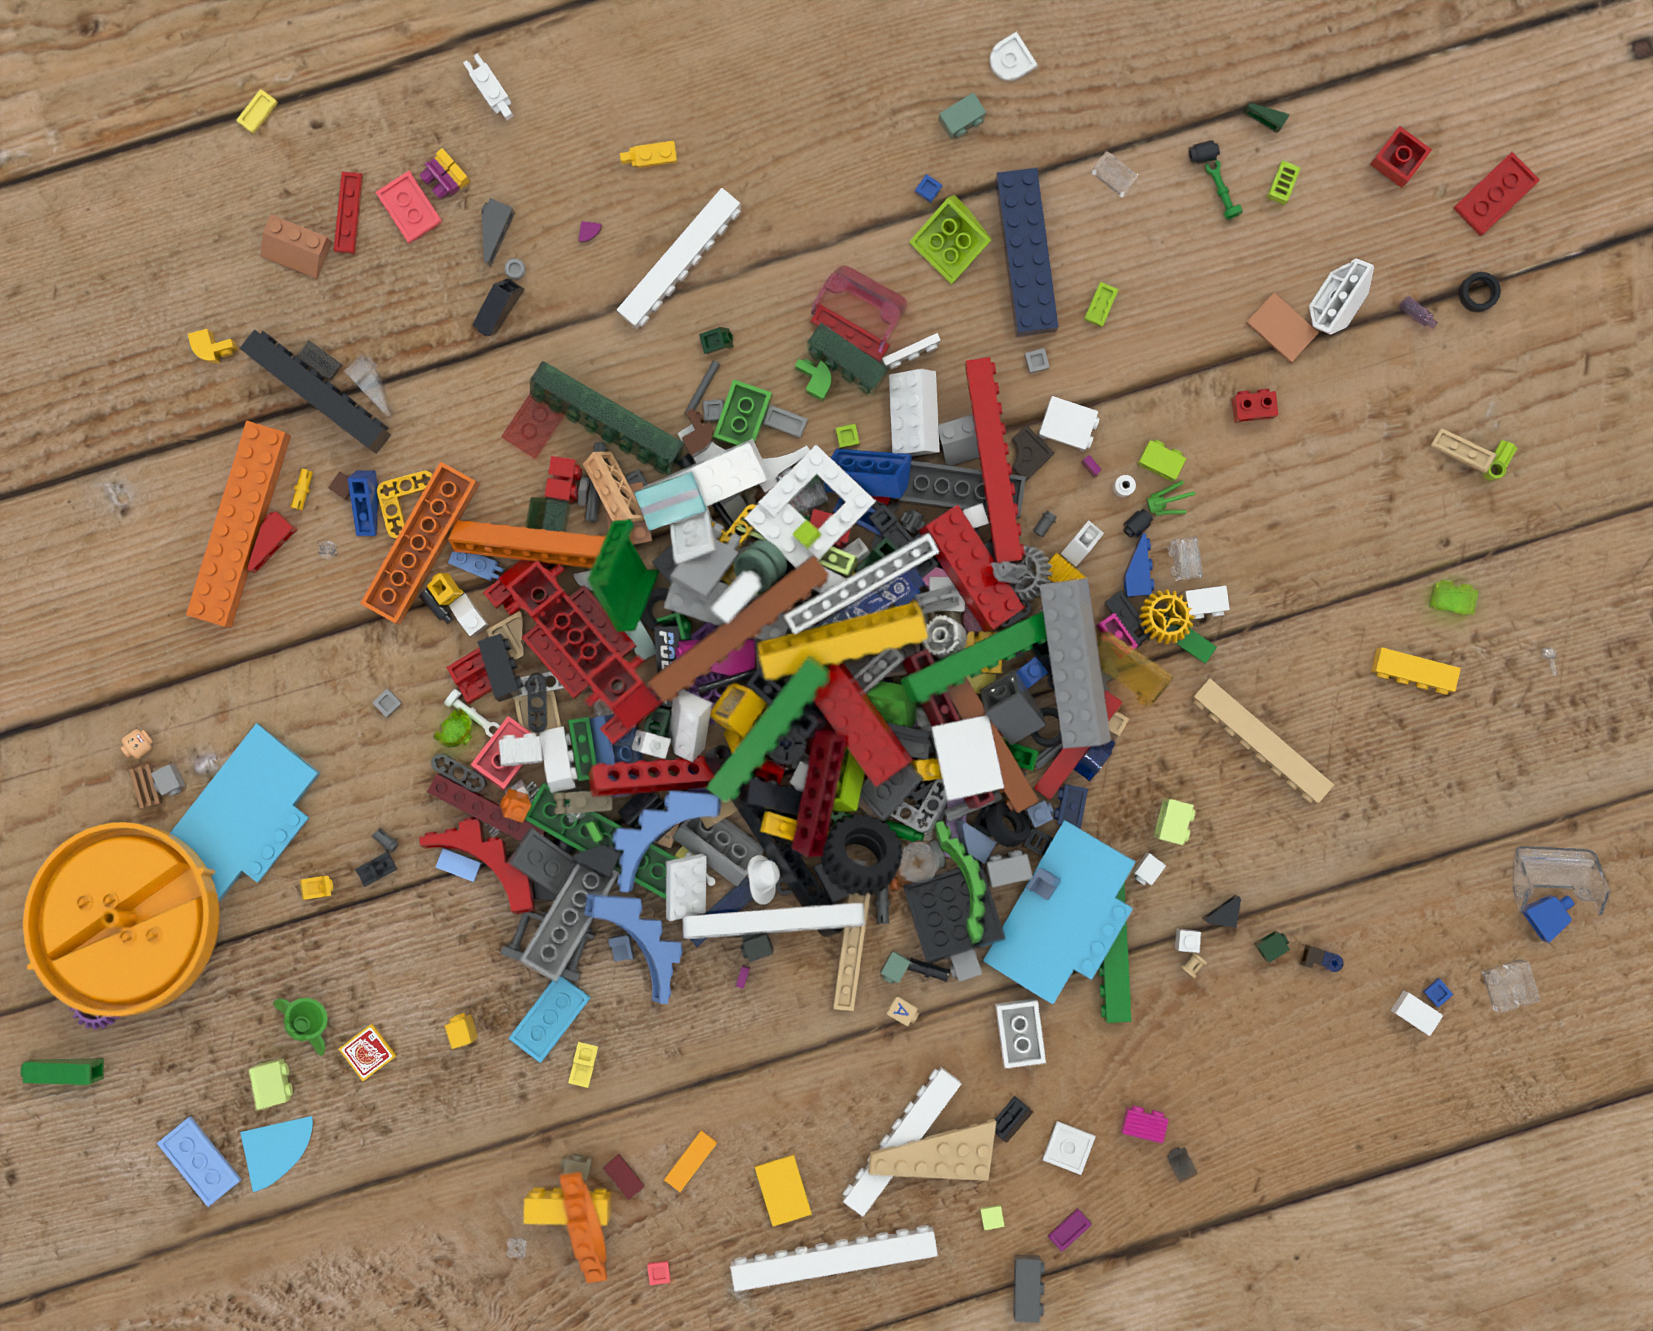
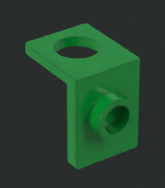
M678 612L657 619V622L663 624L677 620L681 640H692L690 633L692 630L691 623L685 614Z

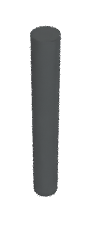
M712 361L684 414L692 408L695 411L720 366L718 362Z

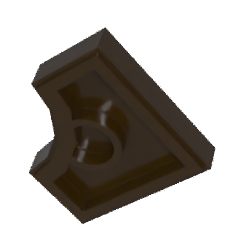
M1027 425L1012 438L1017 450L1016 462L1012 469L1019 476H1026V482L1055 453Z

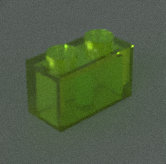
M1441 580L1433 584L1429 608L1467 616L1474 615L1479 590H1474L1471 585L1461 584L1460 586H1455L1452 581Z

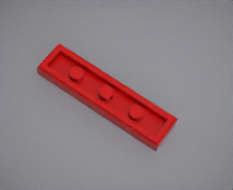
M341 172L333 250L335 253L355 254L363 181L362 173Z
M821 304L810 321L813 325L878 363L881 362L890 347V344Z

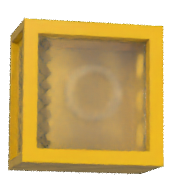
M733 683L727 686L711 709L710 717L723 728L744 737L750 731L756 718L762 714L767 703L751 689Z

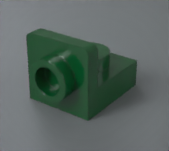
M718 327L699 334L704 354L734 347L733 334L729 328Z

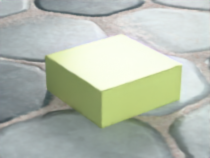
M1001 1205L980 1208L984 1230L1005 1227Z

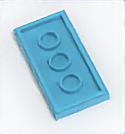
M560 976L556 983L553 981L550 983L508 1039L541 1063L591 997L567 978Z

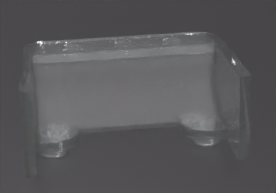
M1520 846L1516 848L1513 865V892L1520 912H1524L1528 898L1533 896L1534 887L1573 889L1576 897L1583 901H1593L1597 914L1603 915L1611 891L1595 852L1589 849L1535 846Z

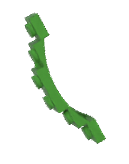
M943 821L935 823L934 830L939 846L956 862L968 886L970 912L966 928L972 944L980 942L983 929L981 923L976 921L981 920L983 913H985L984 905L979 899L983 898L986 886L984 880L979 878L978 872L980 868L978 862L973 860L972 854L964 857L963 855L966 853L963 843H959L958 838L949 840L951 838L949 827H945Z

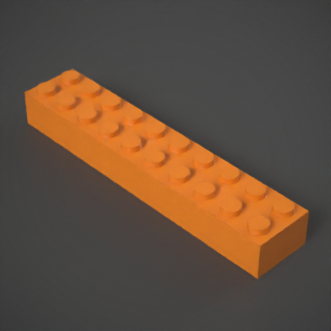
M246 421L187 609V616L232 628L248 577V564L260 527L267 515L291 435Z

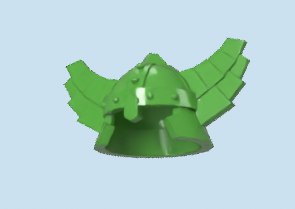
M279 998L274 1000V1007L285 1014L283 1021L288 1036L302 1042L310 1041L316 1053L320 1056L324 1055L326 1048L321 1034L326 1029L328 1017L323 1005L311 998H299L292 1003L286 999Z

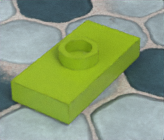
M1100 282L1084 320L1103 327L1119 289Z

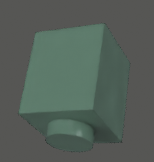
M892 950L880 971L883 974L882 978L891 984L894 981L899 983L911 961Z

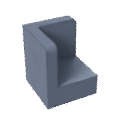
M1038 868L1026 889L1049 900L1061 879L1046 869Z
M629 934L608 939L609 946L612 947L614 961L632 960L635 958Z

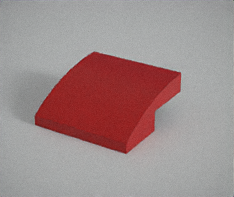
M479 648L446 667L468 704L473 703L492 691Z

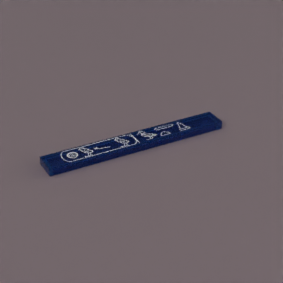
M914 566L811 628L881 611L926 583Z

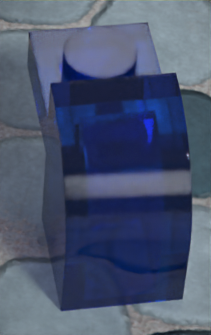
M1111 740L1102 745L1090 746L1073 770L1090 781L1105 764L1116 743Z

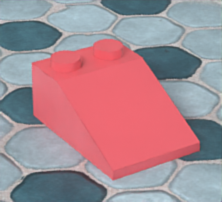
M508 716L471 763V768L499 789L505 791L524 765L501 767L499 740L503 739V736L506 735L524 738V734L531 732Z

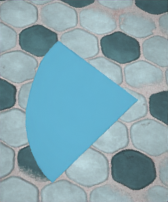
M312 1116L240 1132L253 1192L273 1184L300 1159L311 1137Z

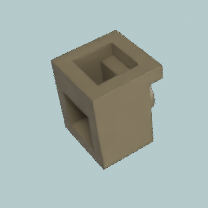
M572 1154V1156L568 1155V1157L563 1156L561 1169H564L563 1174L581 1172L583 1180H587L590 1175L593 1156L589 1155L588 1159H584V1156L581 1154Z

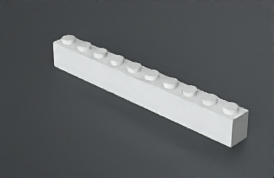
M922 1225L916 1227L917 1230L908 1231V1229H900L895 1234L889 1235L888 1232L876 1234V1237L860 1236L855 1241L849 1242L847 1239H842L832 1245L819 1243L815 1245V1248L807 1249V1246L795 1248V1251L792 1252L779 1250L775 1252V1255L769 1256L766 1253L755 1255V1258L752 1259L739 1257L734 1259L735 1262H731L730 1266L734 1291L936 1257L938 1254L933 1227Z

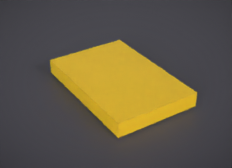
M794 1154L755 1166L772 1226L812 1215Z

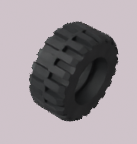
M859 814L851 815L850 819L846 816L840 822H836L829 831L824 845L823 856L820 859L821 864L824 865L823 871L825 875L829 874L831 883H836L838 885L837 888L843 891L845 889L848 891V894L852 895L855 893H859V896H866L867 893L874 895L878 891L886 889L888 884L894 879L903 857V851L900 850L902 845L900 840H896L898 835L895 831H891L887 823H881V819L876 817L873 819L870 818V815L864 814L862 817H859ZM858 844L867 847L876 856L878 864L864 866L856 863L848 856L845 846Z

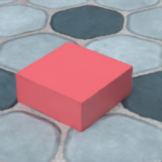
M668 1261L647 1264L650 1285L671 1282Z

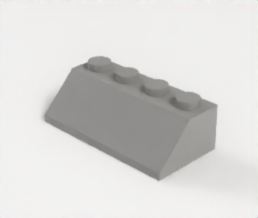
M700 817L687 819L672 837L694 855L704 854L706 856V864L736 887L748 874L747 868L751 858L756 855H762L765 851L759 843L726 818L706 829Z

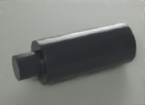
M428 588L418 596L439 621L444 620L448 625L454 620L449 615L451 613L446 605H439Z

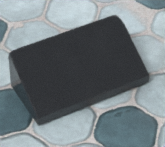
M1014 1096L995 1118V1134L1006 1143L1009 1142L1033 1111Z

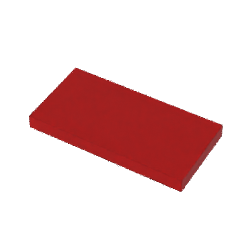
M1511 152L1460 200L1453 209L1481 237L1530 191L1540 179Z

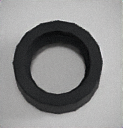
M1477 272L1462 282L1458 295L1460 302L1466 309L1479 313L1488 310L1497 303L1500 298L1501 288L1498 280L1493 275L1486 272ZM1474 281H1483L1489 286L1491 297L1486 303H1475L1469 297L1468 288Z
M1052 707L1040 708L1044 717L1054 716L1059 720L1058 709ZM1061 729L1059 734L1051 739L1041 737L1038 731L1031 734L1036 743L1043 747L1051 748L1062 743Z

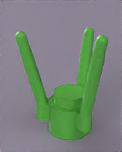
M1184 481L1175 483L1158 493L1151 494V497L1147 498L1150 514L1155 513L1156 516L1163 514H1186V510L1163 509L1166 508V503L1194 496L1196 493L1193 491L1164 499L1162 495L1183 485Z

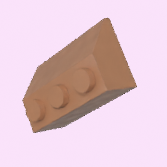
M270 215L263 231L260 256L317 279L332 242L324 235Z

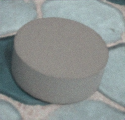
M511 259L505 265V272L510 279L519 280L525 275L526 268L521 260Z

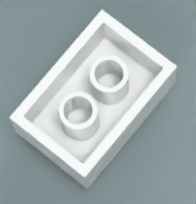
M1034 998L996 1003L995 1008L1003 1066L1011 1068L1046 1063L1038 1001Z

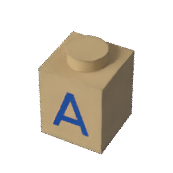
M897 994L886 1011L887 1015L906 1026H909L910 1022L914 1024L919 1015L916 1012L918 1010L916 1005Z

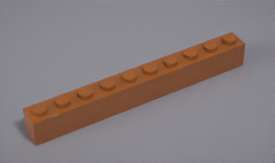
M812 555L738 611L728 623L724 622L650 678L648 683L663 702L674 700L679 695V690L683 687L686 689L691 687L696 682L694 680L700 674L702 677L712 670L711 666L716 662L720 664L729 657L727 654L733 649L738 651L745 645L744 641L749 637L753 639L762 632L761 628L766 624L770 626L775 623L780 613L784 611L786 614L795 607L793 603L799 599L803 601L812 594L810 591L816 586L820 588L828 582L826 578L830 575L817 558Z

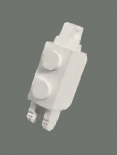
M475 54L474 59L480 67L473 70V67L467 60L463 62L464 66L492 111L496 114L501 111L505 119L509 120L513 117V114L508 108L511 105L508 95L488 65L482 61L478 54Z

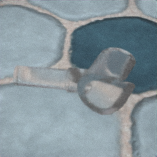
M1542 648V658L1549 659L1552 674L1557 675L1558 672L1555 664L1556 650L1553 648Z

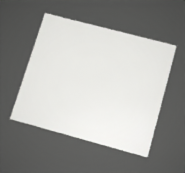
M987 715L932 727L948 800L1004 788L990 721Z

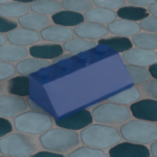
M836 449L831 456V459L870 496L901 498L908 487L911 454ZM824 482L825 491H826V492H834V491Z

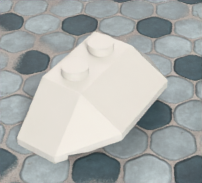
M1356 258L1351 263L1343 265L1329 274L1309 305L1314 328L1331 335L1349 325L1369 294L1374 265Z

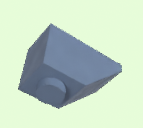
M958 819L956 826L959 841L963 843L965 853H967V856L972 854L973 860L985 864L997 842Z

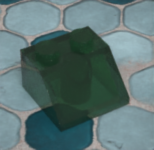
M531 497L525 527L566 532L571 504L567 501Z

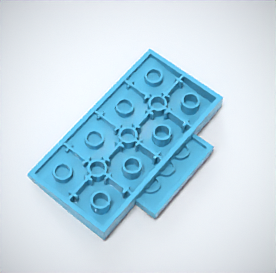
M258 723L254 725L170 832L188 844L198 854L207 868L215 870V874L211 877L215 884L218 902L224 898L243 872L257 883L262 880L310 818L298 809L296 804L321 774V772Z
M1064 820L1032 877L1035 875L1038 868H1043L1061 879L1060 883L1049 900L1044 899L1033 891H1029L1026 889L1028 884L1026 885L1002 927L1006 940L993 943L983 961L1051 1004H1054L1073 969L1092 980L1133 910L1131 906L1115 897L1136 861Z

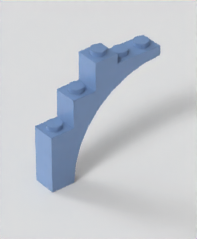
M669 791V795H666L665 807H668V811L645 809L643 813H640L639 825L642 826V829L617 828V832H614L613 844H616V849L624 850L620 854L619 861L622 866V874L618 876V886H621L620 891L630 892L633 890L635 874L641 859L649 846L662 833L687 819L719 816L721 799L715 794Z
M587 894L585 915L615 923L636 941L650 969L652 1001L668 1004V998L671 995L670 978L673 975L672 963H680L683 952L681 942L660 939L662 934L660 920L639 918L642 912L641 899L627 896Z

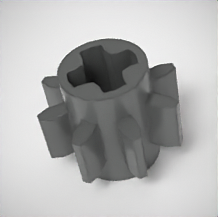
M910 510L909 514L904 512L900 519V522L903 523L902 527L911 534H915L916 531H919L925 525V522L922 521L924 516L914 510Z

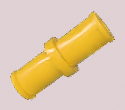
M301 468L297 485L293 489L295 493L290 508H296L299 511H303L306 496L310 493L309 486L314 473L313 471Z

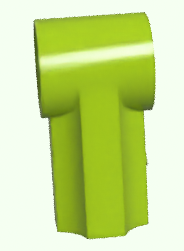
M1505 440L1499 442L1494 451L1496 454L1495 460L1487 473L1482 472L1486 480L1494 481L1506 474V468L1517 450L1514 444ZM1492 466H1495L1497 468V475L1492 474Z

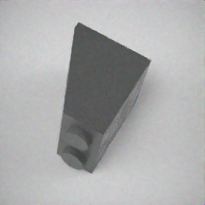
M1015 669L980 689L985 714L1010 745L1023 740L1026 736L1046 726L1042 711Z

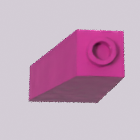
M751 637L744 641L745 645L738 651L734 649L727 654L729 657L720 664L716 662L711 666V671L731 676L754 669L755 640ZM700 640L678 641L676 658Z

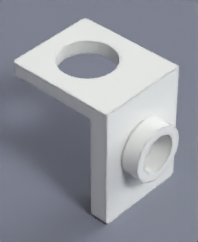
M636 730L631 750L665 759L671 739Z

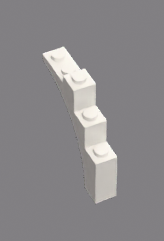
M691 424L678 433L681 441V437L695 430L693 425ZM712 442L706 451L693 459L698 463L725 451V449ZM807 446L788 455L762 459L770 475L766 481L759 483L765 495L781 480L779 478L780 475L784 477L810 451Z

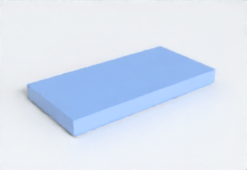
M191 1116L157 1143L207 1207L242 1180Z

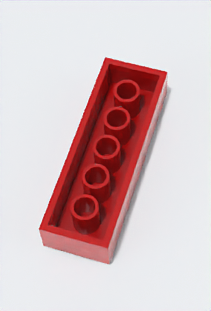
M959 505L950 508L919 529L921 535L930 534L939 551L935 554V557L953 585H955V588L984 633L995 629L1024 609L1010 584L1000 582L994 576V569L991 563H995Z
M843 661L838 664H831L827 667L830 670L827 675L829 680L823 688L818 686L814 691L817 695L813 700L835 731L847 737V748L874 786L877 787L914 760Z

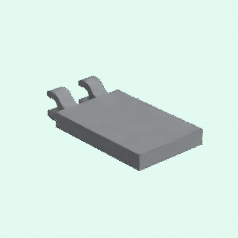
M718 523L712 528L715 550L681 562L670 576V580L704 600L710 595L739 553L735 550L740 544L741 536L734 533L727 545L723 544L718 539L723 533L721 531L724 526Z

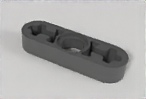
M436 754L432 758L431 765L434 770L470 791L480 792L486 787V779L482 775L446 754ZM444 757V762L446 764L451 765V762L454 763V765L451 766L449 770V774L446 773V771L448 770L447 767H438L439 763L436 762L437 759H442ZM456 767H461L464 770V776L461 779H457L453 774ZM469 772L472 773V775L469 776L470 778H480V787L476 786L474 788V783L469 780H467L466 784L463 782L467 779Z

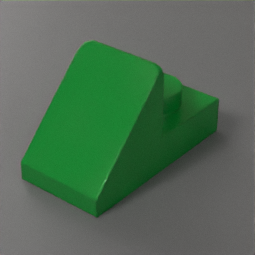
M1004 740L1018 766L1033 771L1039 751L1017 743L1010 745L1007 740Z

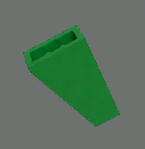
M104 1058L30 1059L23 1062L20 1075L23 1078V1083L91 1085L104 1079Z

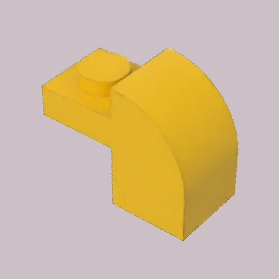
M208 329L188 334L193 352L211 364L221 363L219 355L227 357L238 350L237 343L232 339L215 343L213 332Z

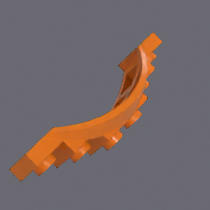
M582 1173L562 1174L560 1176V1183L564 1194L563 1203L568 1218L567 1227L575 1258L579 1261L581 1271H584L586 1283L607 1281L604 1235L587 1185L584 1184Z

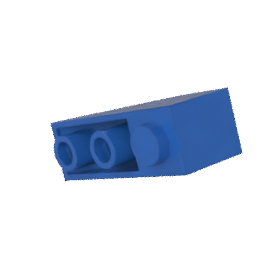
M1142 534L1139 537L1123 576L1124 594L1127 598L1149 596L1155 588L1154 579H1150V571H1152L1153 565L1152 559H1148V551L1151 549L1150 539L1146 538V534Z

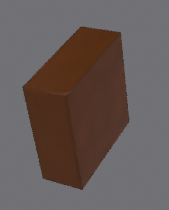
M339 471L328 488L347 500L350 496L348 477Z

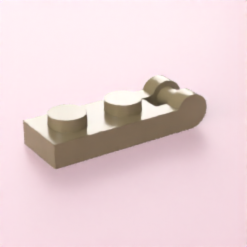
M591 791L554 794V800H556L555 814L613 811L612 795L592 797ZM565 799H570L571 807H565Z

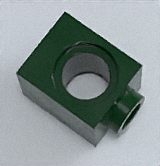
M1273 931L1254 943L1264 960L1268 963L1290 950L1287 946L1289 941L1286 936L1277 931Z

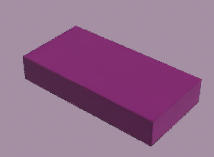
M1077 1208L1047 1236L1063 1252L1092 1223Z

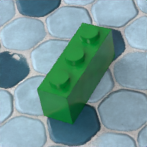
M589 717L568 720L578 781L589 779V772L592 766L596 765Z

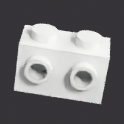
M1226 586L1183 592V600L1188 602L1187 608H1192L1189 614L1195 616L1194 619L1204 618V614L1212 613V617L1223 616L1224 611L1230 610Z

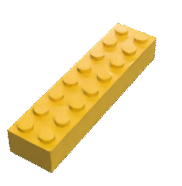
M913 602L799 631L796 634L791 633L757 642L765 679L775 680L781 678L782 675H794L809 655L822 665L829 663L838 664L845 659L861 658L864 654H878L884 649H897L908 643L917 644L927 639L928 636L918 602Z

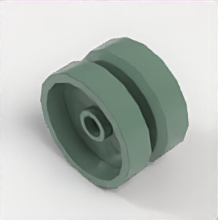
M757 540L737 556L733 567L737 577L742 571L747 573L749 571L753 572L760 579L758 583L761 585L756 593H762L783 577L786 573L787 563L783 553L776 545L766 540Z

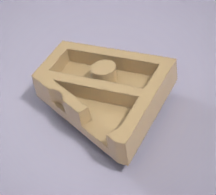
M521 611L486 630L489 637L501 633L505 639H509L512 648L509 650L511 657L515 658V661L525 656L524 640L521 638L524 636L523 615Z

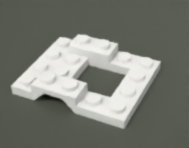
M815 445L759 501V504L745 517V520L767 541L776 545L784 557L796 568L812 555L819 561L828 549L875 503V500ZM817 475L846 503L818 529L822 535L806 549L792 535L806 519L789 503Z

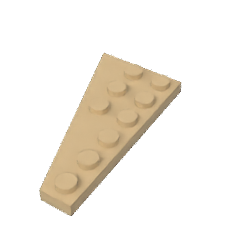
M991 1119L977 1125L976 1123L969 1125L967 1128L931 1135L923 1140L907 1142L908 1144L897 1147L891 1146L870 1152L868 1173L869 1175L989 1181L996 1120Z

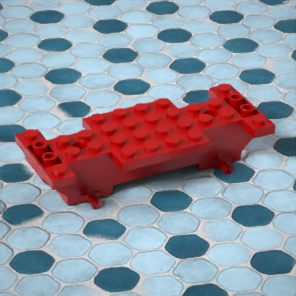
M519 560L501 575L494 584L486 589L483 594L496 609L513 596L515 601L505 608L508 613L512 615L521 607L537 624L521 638L574 699L587 688H592L594 693L584 701L591 707L600 699L614 713L615 716L605 723L600 730L613 745L616 744L664 703L651 685L647 688L636 674L635 668L643 663L644 660L639 655L630 663L623 659L637 647L636 644L624 631L617 632L602 605L584 585L570 597L567 596L556 580V577L565 571L560 564L549 571L546 568L552 563L538 562V560ZM537 593H545L543 599L535 600ZM615 683H623V687L621 690H613V685Z

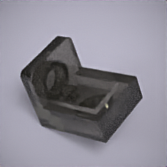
M1177 1147L1169 1152L1170 1155L1167 1156V1160L1179 1183L1198 1174L1185 1147L1182 1149Z

